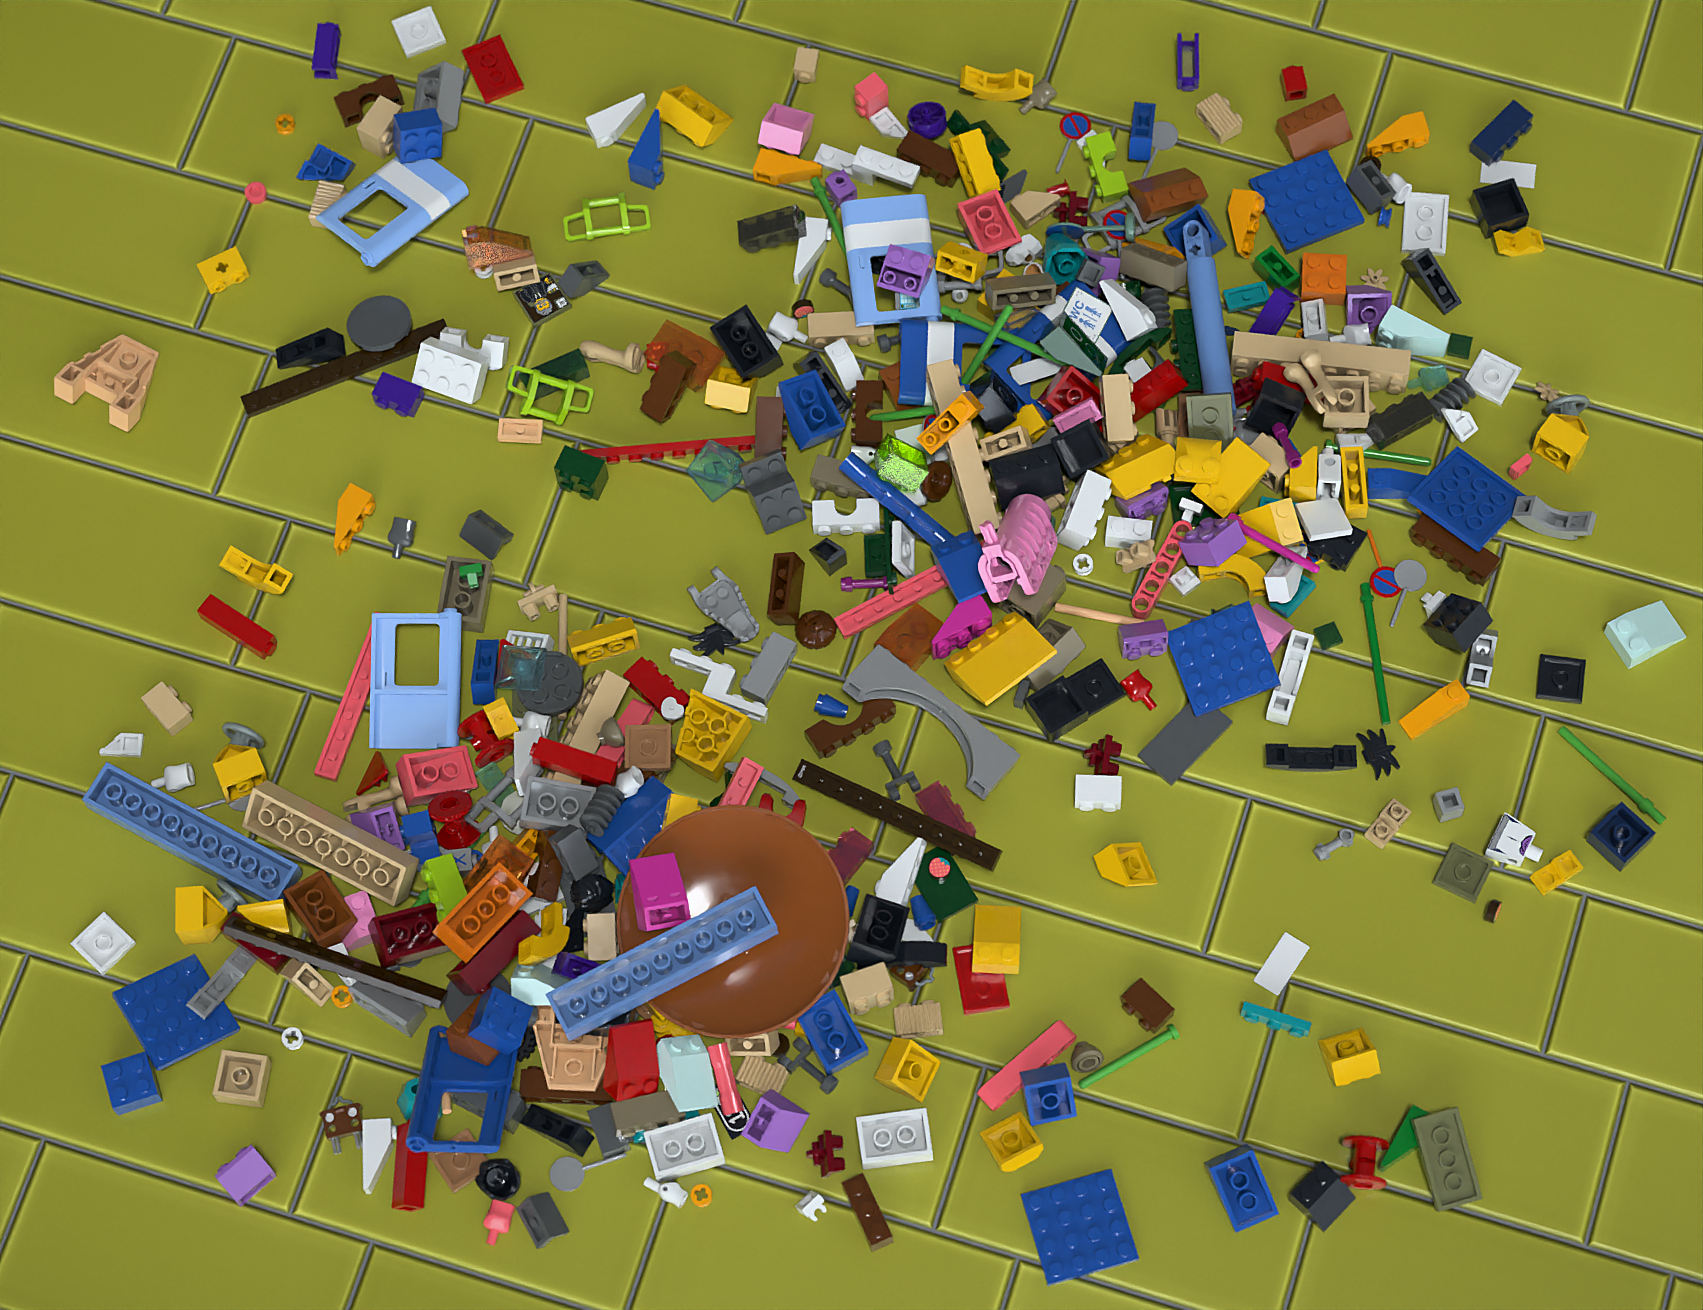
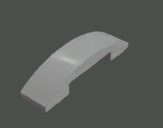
M726 763L724 765L725 772L733 775L739 763ZM763 769L758 781L783 794L782 801L784 806L793 809L795 801L800 799L798 795L778 776Z
M238 946L222 967L202 989H199L186 1006L203 1019L207 1018L229 995L257 960Z

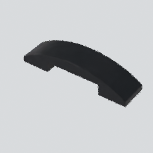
M1265 744L1266 767L1300 772H1328L1357 768L1356 745H1333L1332 748L1289 747L1288 744Z
M901 941L896 960L888 961L884 964L886 968L920 964L924 968L947 966V944L933 941ZM857 964V971L867 968L866 966Z

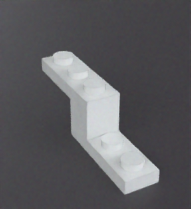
M822 143L814 159L826 170L839 172L844 169L849 178L871 186L874 185L878 176L913 188L920 173V166L861 145L857 154L853 155Z
M683 648L679 650L672 649L670 654L671 664L708 676L702 694L748 716L750 719L766 724L769 713L768 708L764 704L756 701L753 703L745 701L742 696L737 694L730 695L737 679L736 670L731 665L715 663L707 656L698 657L692 655L689 650Z

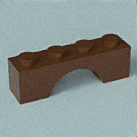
M886 698L863 701L862 712L855 721L846 725H835L823 719L805 730V738L819 759L831 757L837 752L838 748L843 745H851L858 736L862 734L867 735L878 724L891 721L896 714V705L891 699Z

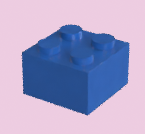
M435 108L393 114V148L400 163L441 157L442 123Z
M493 986L481 995L467 1035L508 1056L520 1047L534 1007Z
M145 1051L101 1066L112 1108L118 1116L163 1101L153 1063Z
M1066 1062L1020 1072L1026 1112L1031 1126L1077 1116L1071 1077Z

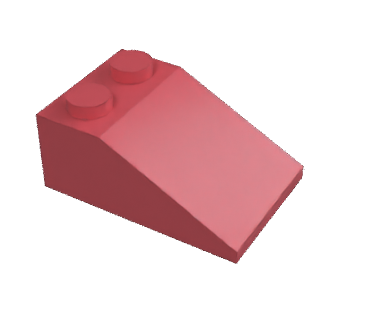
M997 189L957 204L958 219L977 251L989 255L1022 242Z
M466 745L404 754L395 765L407 806L429 803L438 794H442V792L451 790L466 792L478 787Z

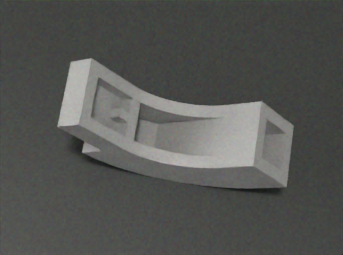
M1518 496L1512 517L1525 527L1540 534L1559 539L1577 540L1578 536L1592 535L1597 515L1593 511H1561L1548 506L1537 496Z

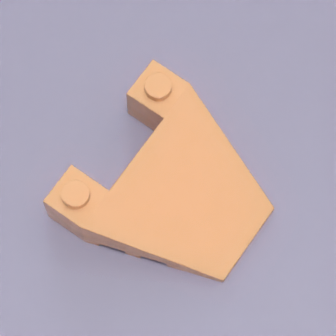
M122 334L101 345L98 351L92 354L88 352L83 355V359L75 363L72 361L66 364L54 377V395L73 404L86 391L110 403L109 423L129 432L141 418L159 352Z
M536 1005L538 1016L533 1029L548 1089L596 1091L604 1076L606 1062L604 1047L608 1044V1037L583 1034L569 1042L561 1024L556 1023V1014L551 1005Z

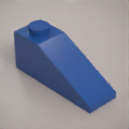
M1135 102L1129 159L1150 161L1156 104Z
M1368 468L1366 474L1367 499H1407L1409 494L1427 475L1392 468Z
M499 639L476 641L471 677L473 704H490L496 701Z

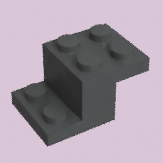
M779 448L738 464L750 501L758 512L766 535L807 519L796 483L787 470Z

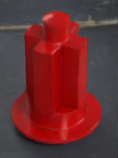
M1064 179L1062 184L1046 188L1047 192L1045 193L1058 194L1060 197L1069 195L1070 197V188L1066 179Z

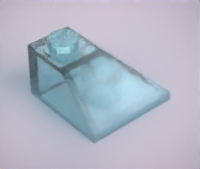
M708 440L686 471L711 502H715L742 482L743 477L738 464L745 461L737 452L713 440Z
M502 645L495 687L539 691L547 649Z

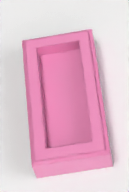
M1090 397L1054 416L1053 421L1060 433L1089 418L1093 417L1097 421L1103 417L1093 398Z

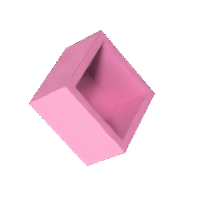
M773 103L762 120L758 143L765 145L767 148H776L788 154L799 155L811 136L815 114Z

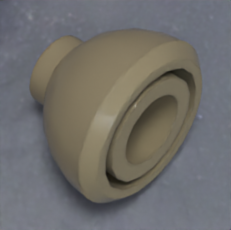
M614 717L608 718L603 723L601 732L597 733L602 746L605 744L611 747L624 746L625 738Z
M1086 1041L1079 1042L1075 1046V1051L1072 1055L1073 1069L1080 1073L1092 1072L1102 1064L1104 1056L1096 1046L1088 1044Z

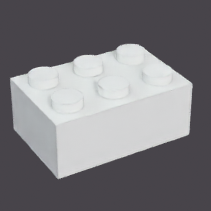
M429 337L421 342L412 383L473 404L481 398L490 358Z
M1087 470L1074 486L1057 530L1058 543L1079 551L1083 545L1087 546L1089 540L1094 538L1097 527L1094 526L1104 513L1105 508L1102 505L1111 495L1112 489L1109 487L1112 480L1090 470Z
M926 1108L856 1117L863 1170L933 1160Z
M712 1113L644 1132L654 1173L659 1183L726 1164Z

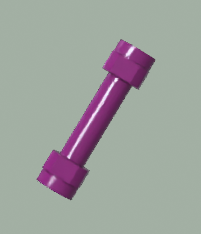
M1276 423L1272 427L1274 436L1282 444L1288 465L1291 468H1297L1302 464L1300 455L1297 450L1293 449L1284 423Z
M883 576V579L852 580V577L841 578V591L853 592V589L884 588V591H887V576Z

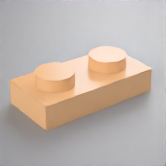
M499 418L498 442L542 444L544 422L543 420Z

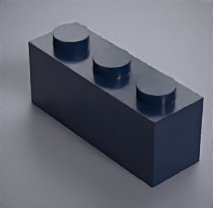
M1513 100L1471 141L1469 152L1488 167L1494 161L1498 163L1504 156V151L1508 147L1510 149L1513 148L1522 133L1525 135L1530 131L1533 126L1531 124L1533 114Z

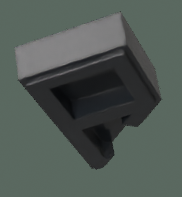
M575 908L566 922L565 926L570 927V932L562 952L571 953L584 949V911H579V909Z

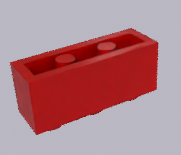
M1167 359L1133 383V392L1130 393L1131 401H1134L1135 414L1132 415L1133 422H1137L1188 386L1182 372L1171 360Z
M641 657L623 674V678L630 682L628 686L648 705L655 707V711L662 718V702L668 697H673L677 704L684 707V711L688 707L689 695L683 689L678 690L668 675L665 674L663 676L658 672L659 668L652 660L649 659L647 661ZM676 719V720H666V721H667L669 724H671V726H672V725H674L679 719Z

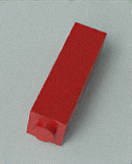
M1263 361L1253 369L1251 376L1253 389L1259 390L1265 377L1305 393L1298 383L1289 382L1285 378L1283 372L1286 367ZM1308 373L1310 380L1316 388L1317 383L1315 379L1312 377L1310 373ZM1306 396L1304 403H1307V404H1310V405H1311V403L1309 402V400H1308V398H1307V396Z
M209 594L198 608L197 612L203 621L261 659L265 660L268 655H272L276 650L277 641L272 633L212 594Z
M541 736L537 743H533L530 750L534 765L598 786L602 784L612 786L618 771V762Z
M409 1119L407 1123L398 1125L391 1209L414 1212L424 1209L428 1152H413L407 1147L406 1138L410 1124Z

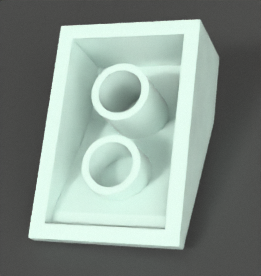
M1391 305L1379 324L1375 344L1383 348L1410 350L1411 355L1444 357L1450 335Z
M1662 600L1623 614L1607 623L1604 634L1628 669L1686 638V635Z
M517 964L511 977V996L528 1005H550L545 994L570 980L551 974L552 968L543 964L534 966Z
M699 1034L662 1038L656 1045L659 1075L678 1111L683 1112L717 1107L718 1100L710 1057Z

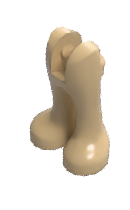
M585 340L580 345L581 353L591 362L601 361L613 364L633 373H640L645 364L646 352L640 350L638 343L630 342L626 350H616L592 340Z
M1311 349L1303 353L1301 362L1317 383L1316 388L1310 380L1306 369L1301 364L1293 363L1288 365L1284 369L1283 374L1289 382L1298 383L1303 388L1311 405L1317 412L1322 414L1327 411V408L1321 399L1325 396L1332 405H1335L1338 402V398L1322 371L1320 353L1316 349Z
M398 775L390 779L389 787L386 789L357 796L342 803L343 811L350 812L357 809L361 811L371 808L374 804L396 799L394 804L397 814L400 816L410 814ZM347 815L345 820L352 824L350 815Z

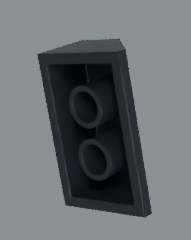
M744 305L709 327L743 380L766 376L784 365L779 353L747 305Z
M1052 443L988 461L989 474L1001 510L1007 509L1012 499L1022 494H1032L1044 499L1066 492L1059 460Z
M866 893L846 960L866 967L896 960L910 908Z

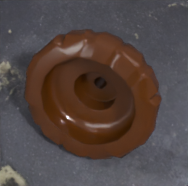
M933 461L926 467H918L917 471L922 474L921 478H914V485L919 483L923 494L931 501L943 499L948 494L952 484L951 467L945 461Z
M812 610L801 615L794 631L797 640L803 647L818 650L830 645L837 633V627L829 613L823 610Z

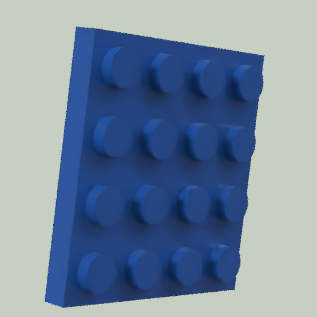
M1327 149L1249 179L1248 184L1251 190L1257 191L1265 198L1263 212L1285 254L1364 224L1365 219Z
M1457 446L1409 494L1407 501L1474 550L1480 552L1512 518L1517 497L1526 495Z
M1250 601L1168 631V644L1196 717L1281 685Z
M195 954L116 990L112 994V997L157 1071L236 1034L240 1030L239 1025L224 1001L205 1019L186 1006L199 989H202L210 980Z
M1112 1169L1021 1194V1200L1047 1286L1139 1260Z

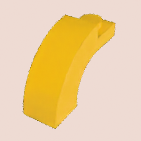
M965 65L961 68L960 87L974 92L973 97L988 101H1013L1032 94L1034 75L1016 68L1008 73L993 74Z
M231 545L218 565L237 576L236 579L271 594H282L293 576L291 572L275 563L265 564L257 561Z
M1233 554L1219 566H1198L1197 578L1201 582L1228 578L1239 582L1245 588L1248 599L1268 595L1264 580L1265 571L1247 557Z
M554 902L541 910L542 931L540 937L531 935L519 943L518 964L525 966L541 964L558 954L565 947L569 938L570 927L562 925V904Z

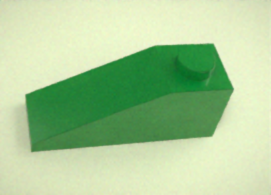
M1414 1104L1412 1105L1381 1162L1379 1171L1384 1172L1419 1148L1411 1119L1430 1113Z

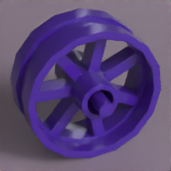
M918 103L908 111L909 129L927 139L941 135L947 128L946 111L939 103Z

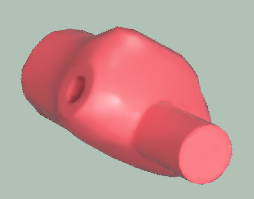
M492 1199L483 1223L490 1230L486 1240L487 1244L495 1246L498 1234L509 1231L515 1206Z

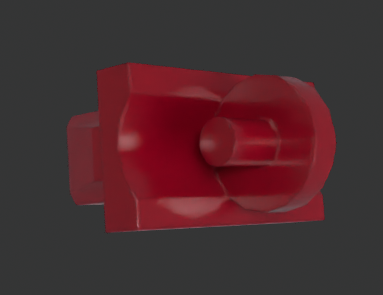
M1070 191V208L1066 207V202H1061L1060 207L1054 209L1053 215L1059 219V223L1066 222V219L1069 218V223H1075L1083 227L1087 226L1088 216H1076V211L1088 212V198L1077 196V191Z
M1252 374L1243 379L1239 378L1233 383L1236 408L1254 399L1259 391L1253 389Z
M1106 734L1104 739L1098 740V744L1092 743L1091 749L1084 750L1083 756L1089 759V766H1095L1094 775H1118L1119 764L1109 761L1110 756L1116 758L1120 756L1122 744L1112 741V735Z
M824 1130L822 1135L817 1136L818 1142H812V1150L806 1152V1158L813 1159L814 1166H820L821 1178H828L833 1173L842 1172L845 1169L844 1157H834L833 1150H841L843 1148V1137L832 1135L831 1130Z

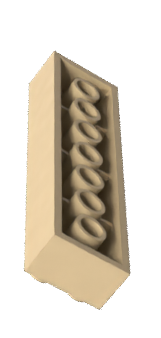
M1235 331L1230 369L1231 374L1245 377L1251 375L1253 369L1263 361L1284 367L1298 363L1306 369L1301 362V356L1308 350L1316 349L1321 355V368L1325 376H1368L1369 391L1382 390L1388 391L1391 394L1405 393L1410 370V350Z
M953 359L926 366L925 378L936 417L962 393L966 392L964 385L960 386L959 377H961L958 364L954 365ZM970 421L944 445L968 529L973 532L978 541H982L985 539L979 525L987 520L989 522L992 521L997 533L1002 516L1000 511L996 512L995 504L997 503L994 490L990 491L989 482H991L988 469L984 470L983 461H985L982 448L978 449L977 440H979L976 427L972 428V421Z
M268 780L252 789L242 824L243 828L392 906H396L408 898L420 859Z

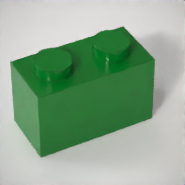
M1272 245L1255 257L1254 270L1273 290L1276 287L1280 289L1283 286L1292 292L1298 288L1300 274Z

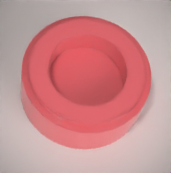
M252 182L245 188V196L250 203L260 204L266 200L267 191L262 183Z

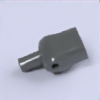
M394 517L392 528L388 534V541L394 545L392 558L400 559L403 547H410L413 544L416 521Z

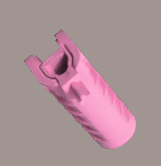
M1022 494L1012 499L997 533L992 521L989 522L987 520L979 525L985 542L982 547L983 554L978 563V570L994 603L1007 599L1015 579L1018 584H1021L1026 595L1037 593L1056 550L1057 536L1050 521L1051 511L1047 503L1038 496Z

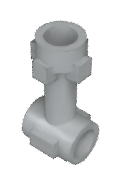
M1347 828L1341 829L1338 838L1326 845L1322 843L1317 844V848L1313 849L1314 854L1319 861L1323 859L1325 861L1331 857L1329 853L1341 846L1350 847L1353 845L1354 832Z

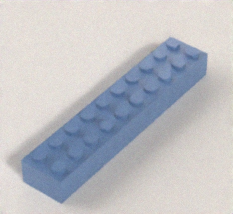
M108 762L105 763L82 799L88 809L215 878L225 881L230 886L260 902L283 899L285 902L283 891L297 884L303 874L296 863Z
M756 886L545 995L570 1042L779 934L778 928Z

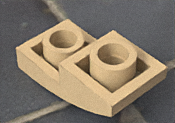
M1393 798L1380 813L1377 820L1365 832L1364 837L1382 850L1408 819L1412 811Z

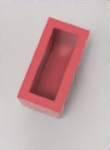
M875 72L854 86L855 110L861 117L864 116L869 121L871 116L883 108L889 107L888 86Z

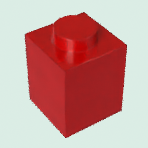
M1288 66L1282 69L1280 80L1285 102L1306 99L1308 87L1303 66Z

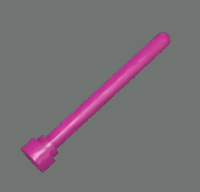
M1231 513L1227 517V519L1237 520L1243 534L1313 573L1319 572V565L1245 525L1244 521L1237 514Z

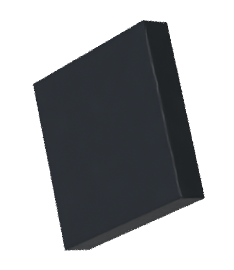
M1540 654L1536 699L1581 704L1586 660Z
M1102 658L1066 678L1088 709V718L1126 696L1125 691Z

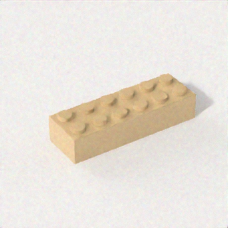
M607 669L597 673L594 677H590L585 685L587 691L584 697L581 696L576 703L575 708L578 710L575 716L569 718L566 724L568 730L565 736L562 735L559 738L558 742L595 754L600 744L597 733L601 732L603 723L608 718L614 716L630 682ZM550 769L547 770L545 775L540 777L579 785L582 781Z

